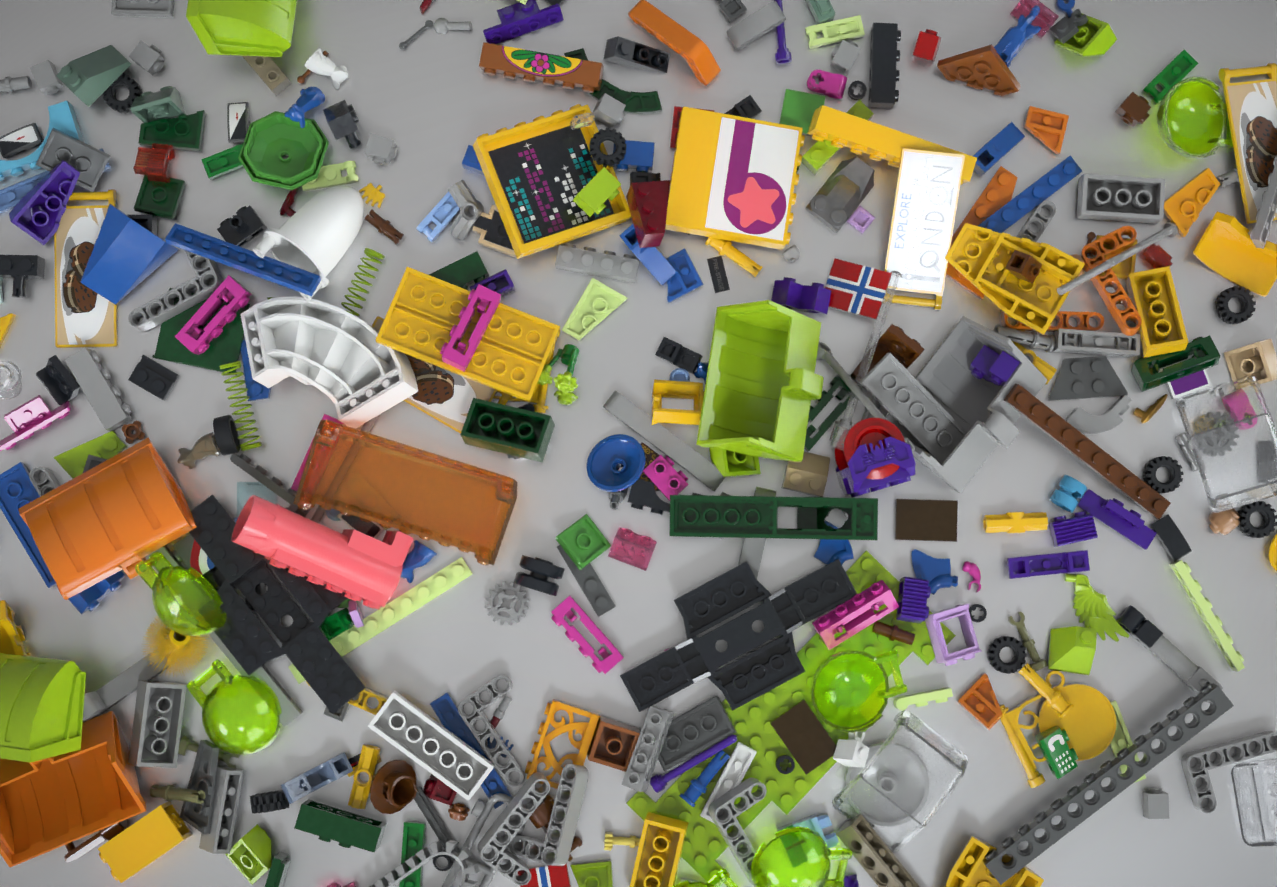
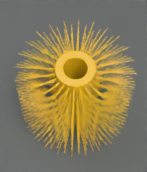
M179 610L178 621L176 620L177 615L175 613V622L172 614L171 621L169 617L166 620L163 616L164 620L162 618L158 620L161 625L158 622L157 624L155 623V626L154 623H152L153 625L150 624L152 629L146 632L148 634H145L150 637H145L147 639L143 640H151L154 643L142 644L150 645L147 646L150 647V651H153L150 652L152 654L148 655L150 658L153 657L155 659L156 656L157 658L158 656L162 658L157 667L166 657L167 661L163 671L167 667L168 670L166 672L169 671L171 674L172 671L169 667L172 666L173 677L174 669L178 672L177 665L179 673H181V664L183 669V665L188 667L187 663H189L190 667L191 665L194 667L196 665L195 662L198 663L196 657L198 658L203 650H206L204 648L201 649L200 645L204 647L207 644L203 643L209 642H202V640H197L196 642L195 640L210 638L200 637V634H204L203 631L199 630L201 629L200 627L195 628L199 618L192 624L195 619L194 617L186 627L185 623L189 613L184 619L185 615L181 617Z

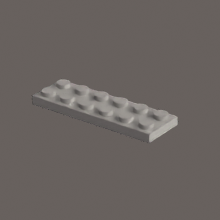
M887 353L860 381L879 403L941 465L967 434L962 426L891 353Z

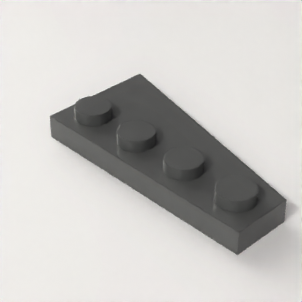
M200 740L187 789L203 790L206 797L205 799H199L204 801L202 804L184 801L180 813V818L203 834H210L219 747L208 740Z

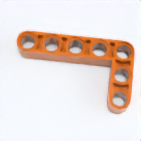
M640 0L629 11V17L636 24L685 58L696 78L705 86L719 74L721 69L707 45L646 0Z
M1126 225L1085 245L1080 255L1084 259L1085 265L1083 268L1085 272L1132 247L1137 236L1136 230ZM1127 235L1131 240H1124L1121 236ZM1109 244L1113 249H1105L1103 245ZM1091 253L1095 258L1089 259L1085 254ZM1112 268L1104 271L1105 275H1097L1090 280L1121 332L1127 336H1133L1138 332L1142 324L1141 316ZM1112 287L1115 289V292L1109 293L1105 288ZM1116 304H1122L1126 309L1119 310ZM1132 321L1136 324V327H1129L1126 322Z
M1001 310V325L1003 327L1021 331H1035L1017 320L1015 326L1010 325L1007 321L1008 316ZM1059 311L1055 317L1056 326L1050 325L1046 332H1054L1057 329L1097 331L1103 327L1104 317L1097 312ZM1069 317L1076 319V327H1072L1069 324ZM1090 317L1096 319V321H1097V326H1096V327L1090 326V324H1089V318H1090Z

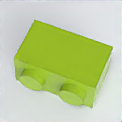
M603 167L575 196L573 201L589 217L594 213L598 215L606 207L604 202L607 199L612 201L620 193L617 189L621 186V183Z

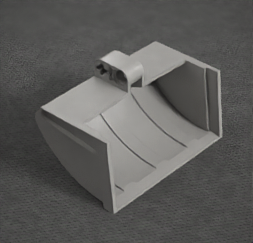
M963 316L915 379L967 432L965 437L941 465L889 412L885 418L897 426L904 438H908L914 444L915 450L912 453L918 461L938 475L952 489L961 493L997 445L1008 449L1020 433L1014 423L1021 414L1004 401L1014 385L1019 384L1033 396H1036L1048 380L1009 338ZM984 345L999 355L1004 351L1020 361V364L1004 386H998L983 378L978 379L969 370L970 364Z

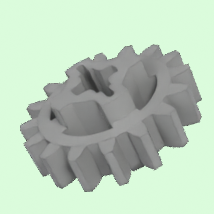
M502 581V587L495 584V591L489 589L491 597H485L489 601L485 608H490L491 611L487 615H494V622L500 619V625H503L505 621L512 625L513 619L518 623L520 622L519 616H526L523 610L529 609L525 605V602H528L529 599L523 597L527 593L526 591H519L521 585L515 588L512 581L509 586H507L505 581ZM509 589L516 592V594L512 596L507 595L504 590ZM497 595L499 601L498 605L494 607V598ZM504 598L507 600L515 598L510 604V609L508 607L499 609L504 603ZM520 600L521 606L517 612L515 606L516 602ZM505 611L508 612L510 617H503L498 613Z

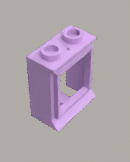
M961 604L954 608L941 610L935 614H929L928 618L925 619L937 663H945L946 666L958 663L957 659L963 658V660L975 658V653L982 652L979 649L970 617L969 604ZM958 617L967 648L948 653L940 622Z

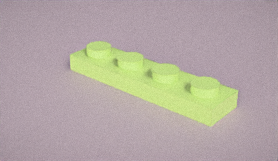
M1113 700L1110 703L1116 715V731L1110 747L1116 758L1120 750L1126 747L1128 749L1133 743L1117 702ZM1137 753L1135 755V761H1139ZM1124 764L1119 767L1121 774L1126 772L1127 765ZM1145 774L1135 782L1146 779Z

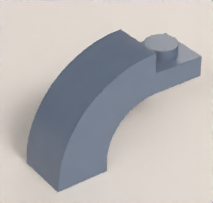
M342 753L280 786L289 804L347 775L353 769L345 753Z

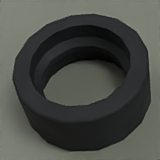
M226 415L214 418V435L221 454L226 456L238 453L240 451V440L238 439V431H236V425L232 416Z

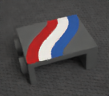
M191 534L173 545L175 548L173 554L179 562L184 561L187 566L184 570L191 579L195 577L196 580H200L202 575L216 567Z

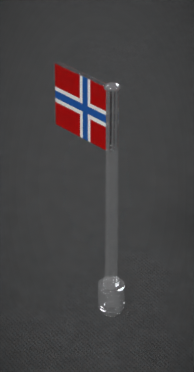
M835 258L825 286L826 289L831 290L829 307L876 320L855 383L862 390L863 385L860 381L868 373L899 278L902 277V274L896 270L889 273ZM851 392L843 419L840 422L835 421L829 439L831 441L830 446L836 449L844 450L845 438L853 427L851 421L859 400L853 392Z

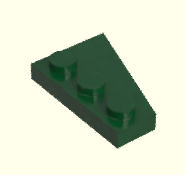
M197 111V113L190 115L183 114L167 120L160 119L142 123L138 143L140 146L200 151L205 111Z

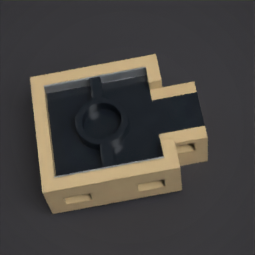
M492 204L489 214L482 212L472 229L474 233L480 235L478 243L481 246L517 258L497 206Z

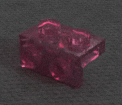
M619 527L608 557L646 571L657 542L648 536H642L630 529Z

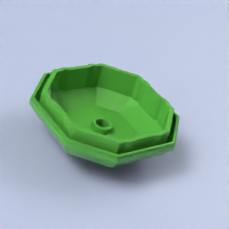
M275 111L250 123L238 159L252 181L294 190L318 178L329 141L315 120L305 118V127L301 128L299 122L285 117V113Z

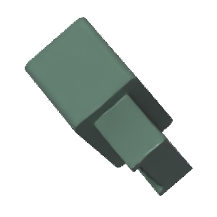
M805 0L813 14L816 25L833 21L835 11L829 0Z

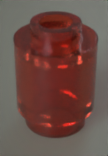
M1152 244L1142 254L1145 257L1144 260L1154 269L1170 267L1173 264L1170 261L1173 257L1160 245Z

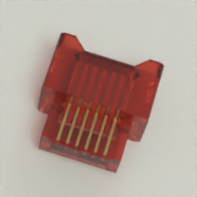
M152 143L151 148L138 147L136 162L133 167L135 174L147 175L149 181L169 183L170 178L167 175L169 164L176 156L173 145Z

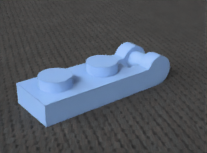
M450 192L440 200L417 227L420 233L428 236L427 239L430 242H434L444 228L460 212V208ZM431 222L436 225L433 230L429 227Z

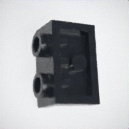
M56 355L49 358L46 367L36 373L37 378L59 405H63L77 396L80 385Z

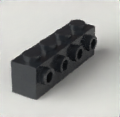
M873 23L871 27L868 107L893 108L895 102H898L899 90H895L896 82H899L900 72L896 70V62L900 61V50H897V42L900 43L901 30H898L897 23Z

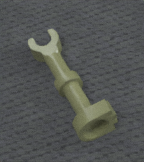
M1019 612L1020 620L1018 622H1015L1012 616L1008 617V621L1018 630L1024 642L1022 645L1027 648L1033 661L1029 666L1036 672L1048 666L1045 659H1040L1034 646L1035 642L1030 638L1025 628V616L1022 612Z
M183 735L179 744L178 754L185 756L187 750L197 752L199 744L190 742V737ZM219 751L218 760L225 762L229 768H236L237 765L231 763L230 758H239L240 754L237 752L228 754Z

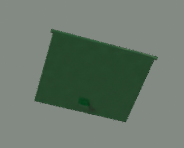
M179 297L174 300V305L178 303ZM223 299L224 303L220 306V308L213 314V316L206 322L204 326L200 325L198 329L201 328L203 330L208 325V323L215 317V315L222 309V307L224 305H228L229 302H226ZM206 300L168 319L161 324L155 355L152 358L219 372L235 368L220 369L219 366L239 360L244 338L241 313L248 310L251 304H247L243 308L240 307L236 312L234 320L226 323L222 328L223 332L217 338H213L209 343V348L199 355L192 353L175 336ZM237 369L230 371L228 373H236Z

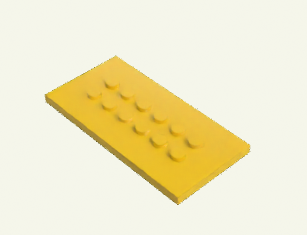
M407 267L376 337V343L530 402L560 326L499 303L465 372L442 362V354L440 352L444 343H449L451 339L449 335L454 324L458 326L461 320L459 314L463 307L467 308L470 302L468 297L471 291ZM477 303L475 314L461 340L462 343L466 344V350L463 355H465L468 349V341L482 315L477 312V306L480 303Z

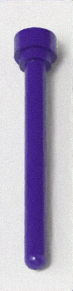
M774 0L783 12L782 0ZM783 22L776 27L778 49L777 53H775V60L778 64L792 61L791 52L786 48Z
M735 734L728 736L664 775H654L650 780L652 788L656 793L664 790L667 782L735 743L737 736Z

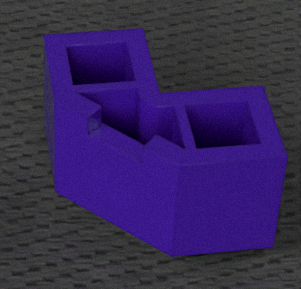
M784 277L783 280H775L771 301L791 310L795 308L811 314H827L831 290L824 288V284L812 283V286L796 283V279Z
M984 345L970 364L969 370L978 379L983 378L998 386H1004L1020 364V361L1004 351L999 355Z

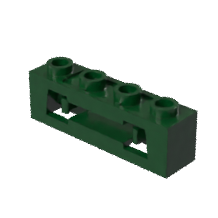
M1210 335L1204 338L1197 337L1187 344L1185 350L1137 359L1133 363L1131 372L1141 392L1216 366L1218 365L1220 354Z
M836 375L829 383L832 387L828 392L822 391L821 399H817L819 401L815 407L810 405L808 422L811 423L834 397L832 394L837 388L841 389L835 396L838 400L841 401L846 394H849V397L843 404L840 402L817 428L819 431L812 439L810 436L815 432L816 428L812 424L807 428L804 446L807 452L811 450L856 397L839 375Z

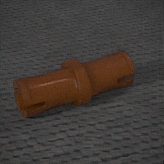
M372 209L364 220L368 221L378 229L380 234L383 233L397 245L400 242L399 239L401 240L404 234L394 228L389 220L383 219Z
M876 621L872 628V632L888 637L890 641L896 640L912 645L915 638L914 633L900 629L897 625L891 626Z

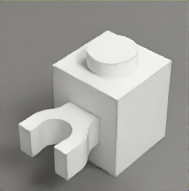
M857 727L849 728L848 740L838 739L833 759L844 766L864 768L870 748L861 743L865 733L858 731Z

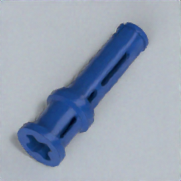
M723 750L719 751L699 777L692 779L688 789L679 796L694 807L696 800L702 793H706V786L730 756Z

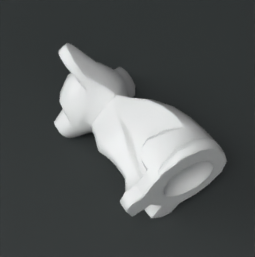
M320 47L304 64L306 68L314 73L331 76L332 85L337 90L340 87V83L348 77L347 68L345 66H336L331 59L323 55Z

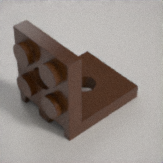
M891 324L855 368L851 376L860 383L887 353H891L907 369L921 355L924 348L917 340L911 339L906 335L903 329Z

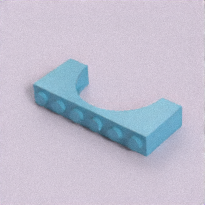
M64 101L48 106L50 117L49 129L43 143L36 151L22 159L12 161L0 160V181L9 175H21L28 169H40L41 167L37 166L36 163L53 128L84 142L71 103Z

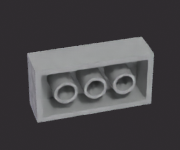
M1083 174L1078 179L1076 218L1157 224L1164 217L1165 179Z
M138 680L128 763L139 767L177 768L187 685L179 682Z

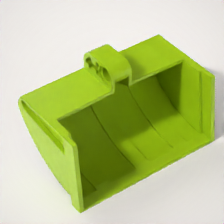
M188 0L186 17L208 54L282 57L283 52L291 47L297 0Z
M770 300L717 307L696 445L704 448L718 447L762 458L794 462L803 461L811 400L821 399L824 378L815 374L821 322Z
M0 653L1 759L31 763L81 750L86 673L81 671L74 661Z

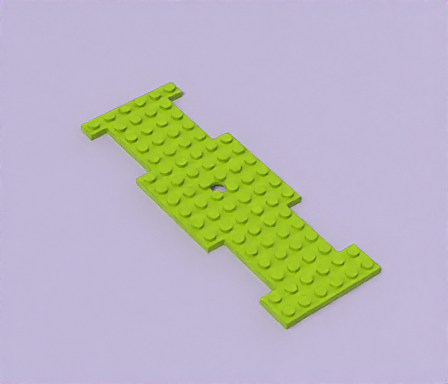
M865 551L846 571L856 593L859 594L871 587L872 584L883 580L898 603L900 582L868 551ZM883 604L879 607V610L876 611L875 609L873 612L876 614L887 606ZM897 609L877 620L891 626L897 625L900 629L914 633L915 638L912 645L896 640L890 641L888 637L872 632L874 623L831 650L826 647L816 632L796 653L806 672L733 711L726 698L722 701L737 731L735 733L737 741L724 748L723 751L731 756L738 742L757 751L741 783L748 778H756L767 789L766 795L761 801L736 817L743 830L771 801L787 815L837 762L832 756L806 775L770 723L804 699L836 746L838 739H849L850 727H857L858 731L865 732L871 724L857 710L912 651L926 665H929L935 658L925 621L913 623L896 620ZM940 622L947 645L956 635ZM843 629L842 633L838 632L837 634H835V639L840 635L846 633V630ZM714 754L682 773L656 802L645 792L637 791L626 804L644 821L648 812L689 822L681 857L712 887H719L730 874L716 859L726 850L728 845L716 825L701 817L700 814L728 760L706 786V793L700 795L694 807L679 796L688 789L692 779L699 777L716 755ZM781 755H788L794 760V770L789 774H782L776 768V760ZM784 759V762H780L779 766L783 767L782 770H786L787 767L791 766V762L788 763V759ZM758 785L752 788L751 793L757 791ZM741 797L735 799L734 805L740 802ZM734 825L730 826L727 829V833H730L733 830Z

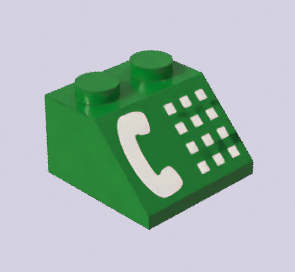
M1055 726L1035 735L1047 764L1057 779L1062 778L1078 766L1076 763L1078 756L1074 748L1070 749L1067 744L1069 737L1065 729L1061 730L1058 726Z

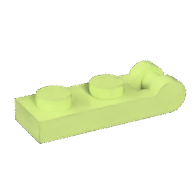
M861 15L805 28L806 35H809L810 41L808 44L810 49L841 42L842 40L846 41L864 37L865 35ZM822 32L823 38L817 39L816 33Z
M346 161L344 163L321 166L318 178L302 185V190L310 191L358 182V175L355 174L356 162ZM347 170L348 176L342 177L341 171Z
M946 687L899 696L894 699L893 705L899 710H905L908 705L915 704L916 707L928 705L927 701L936 700V703L946 702L948 697H953L952 689Z

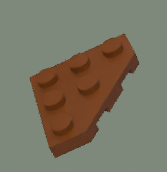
M992 44L938 61L937 67L949 81L955 82V80L966 82V86L979 90L983 88L993 90L994 94L999 96L1020 90L1019 82Z

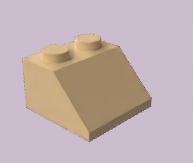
M1271 339L1224 353L1236 391L1277 379V356Z
M804 452L803 461H787L781 488L823 497L830 457Z

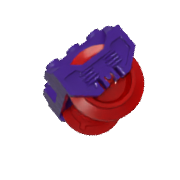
M867 418L861 420L842 433L836 443L835 461L837 467L835 471L840 488L845 496L850 494L851 498L870 493V491L874 492L911 481L910 476L916 475V463L910 444L905 443V439L897 426L886 419Z

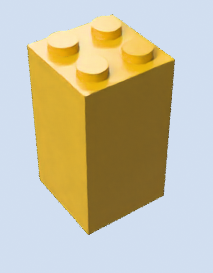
M168 801L99 847V856L112 869L110 872L113 878L122 883L193 834L184 820L180 818V814L172 802Z

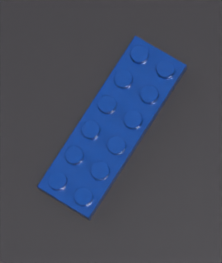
M20 462L0 474V509L48 588L56 585V582L39 552L29 527L20 516L18 510L40 497L30 481V473L24 463Z

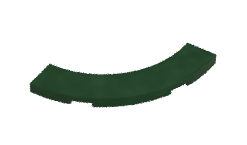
M584 48L564 53L565 57L588 60ZM602 79L600 91L594 90V93L587 92L597 101L605 93L626 105L623 112L649 114L662 111L657 91L628 92Z

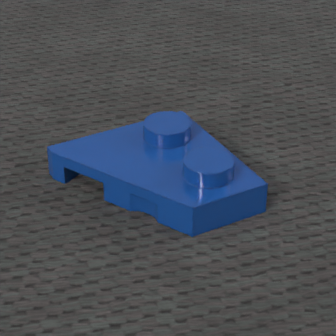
M685 248L667 258L677 271L667 281V300L669 303L704 285Z

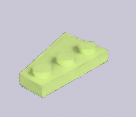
M592 278L562 331L580 341L628 298Z

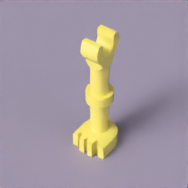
M605 832L604 850L611 851L613 845L630 846V848H635V846H639L641 838H636V836L632 835L630 837L613 836L612 832Z

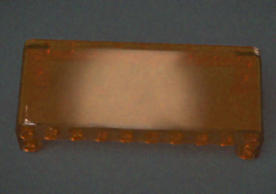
M320 420L293 504H296L297 507L303 510L314 508L315 504L320 505L321 508L326 510L335 509L345 516L354 515L365 522H377L384 528L393 527L399 529L404 534L409 535L412 533L419 535V538L429 541L432 539L446 547L450 545L458 547L462 552H474V557L478 563L494 565L517 499V481L495 472L333 421Z

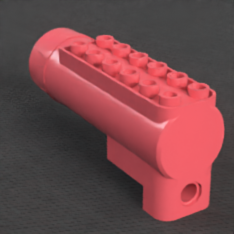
M252 495L247 500L236 521L231 541L254 551L256 554L265 556V559L270 560L269 564L274 567L289 568L288 573L298 577L307 576V581L316 585L326 584V589L341 594L344 592V597L353 601L361 602L363 600V605L379 610L380 607H385L399 583L403 563L414 538L400 531H386L382 541L355 529H344L342 533H339L294 513L277 503L274 504L256 495Z

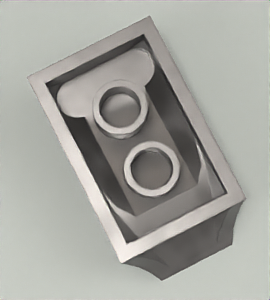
M857 156L842 161L805 209L835 233H838L873 188L875 170Z

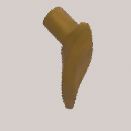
M1163 395L1146 412L1137 407L1133 415L1142 419V423L1149 421L1164 404L1168 395Z

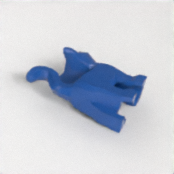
M1037 5L1032 8L1027 17L1021 15L1017 26L1010 27L994 47L1008 68L1011 65V61L1022 50L1026 41L1032 39L1041 30L1040 26H1033L1031 24L1040 12V8Z

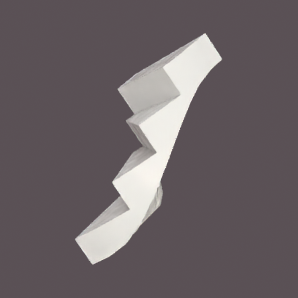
M290 296L268 299L241 313L252 379L267 388L272 387L289 376L305 385H313L335 403L338 420L352 429H356L418 392L415 374L407 356L402 352L376 343L375 340L379 331L341 308L315 299L309 301L303 297Z

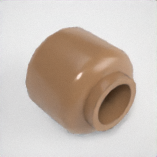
M1231 505L1219 506L1208 517L1211 522L1208 526L1215 534L1220 532L1223 535H1227L1240 524V515Z

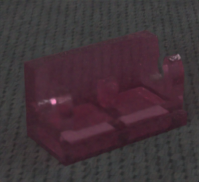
M1020 0L1010 15L1018 20L1021 15L1027 17L1035 5L1039 6L1040 12L1031 24L1041 27L1040 32L1036 35L1042 39L1059 16L1039 0Z

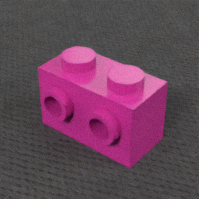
M659 455L643 470V473L670 501V495H678L688 486L686 482L688 478L681 470L677 473L672 467L674 465L673 461L667 455L665 457Z

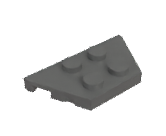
M1106 356L1067 358L1061 364L1053 389L1048 396V401L1116 397L1128 395V392Z

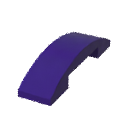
M1088 550L1007 558L1009 579L1090 571Z

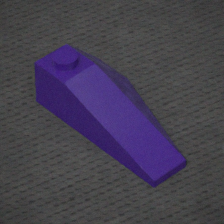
M62 160L9 213L10 221L42 245H45L58 230L59 222L66 210V205L75 188L80 172Z

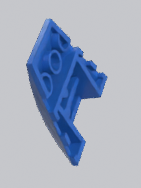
M109 204L106 217L102 222L100 233L95 241L92 254L89 257L80 282L116 305L179 249L167 244L166 240L158 237L129 218L127 214Z

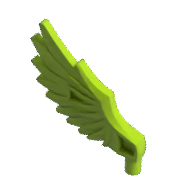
M1065 574L1066 582H1074V594L1076 595L1073 599V608L1076 609L1075 615L1079 617V623L1084 622L1086 628L1097 629V633L1102 640L1106 639L1105 633L1116 642L1119 641L1116 633L1127 638L1130 636L1113 617L1116 613L1109 606L1106 595L1100 594L1093 589L1088 576L1083 574Z

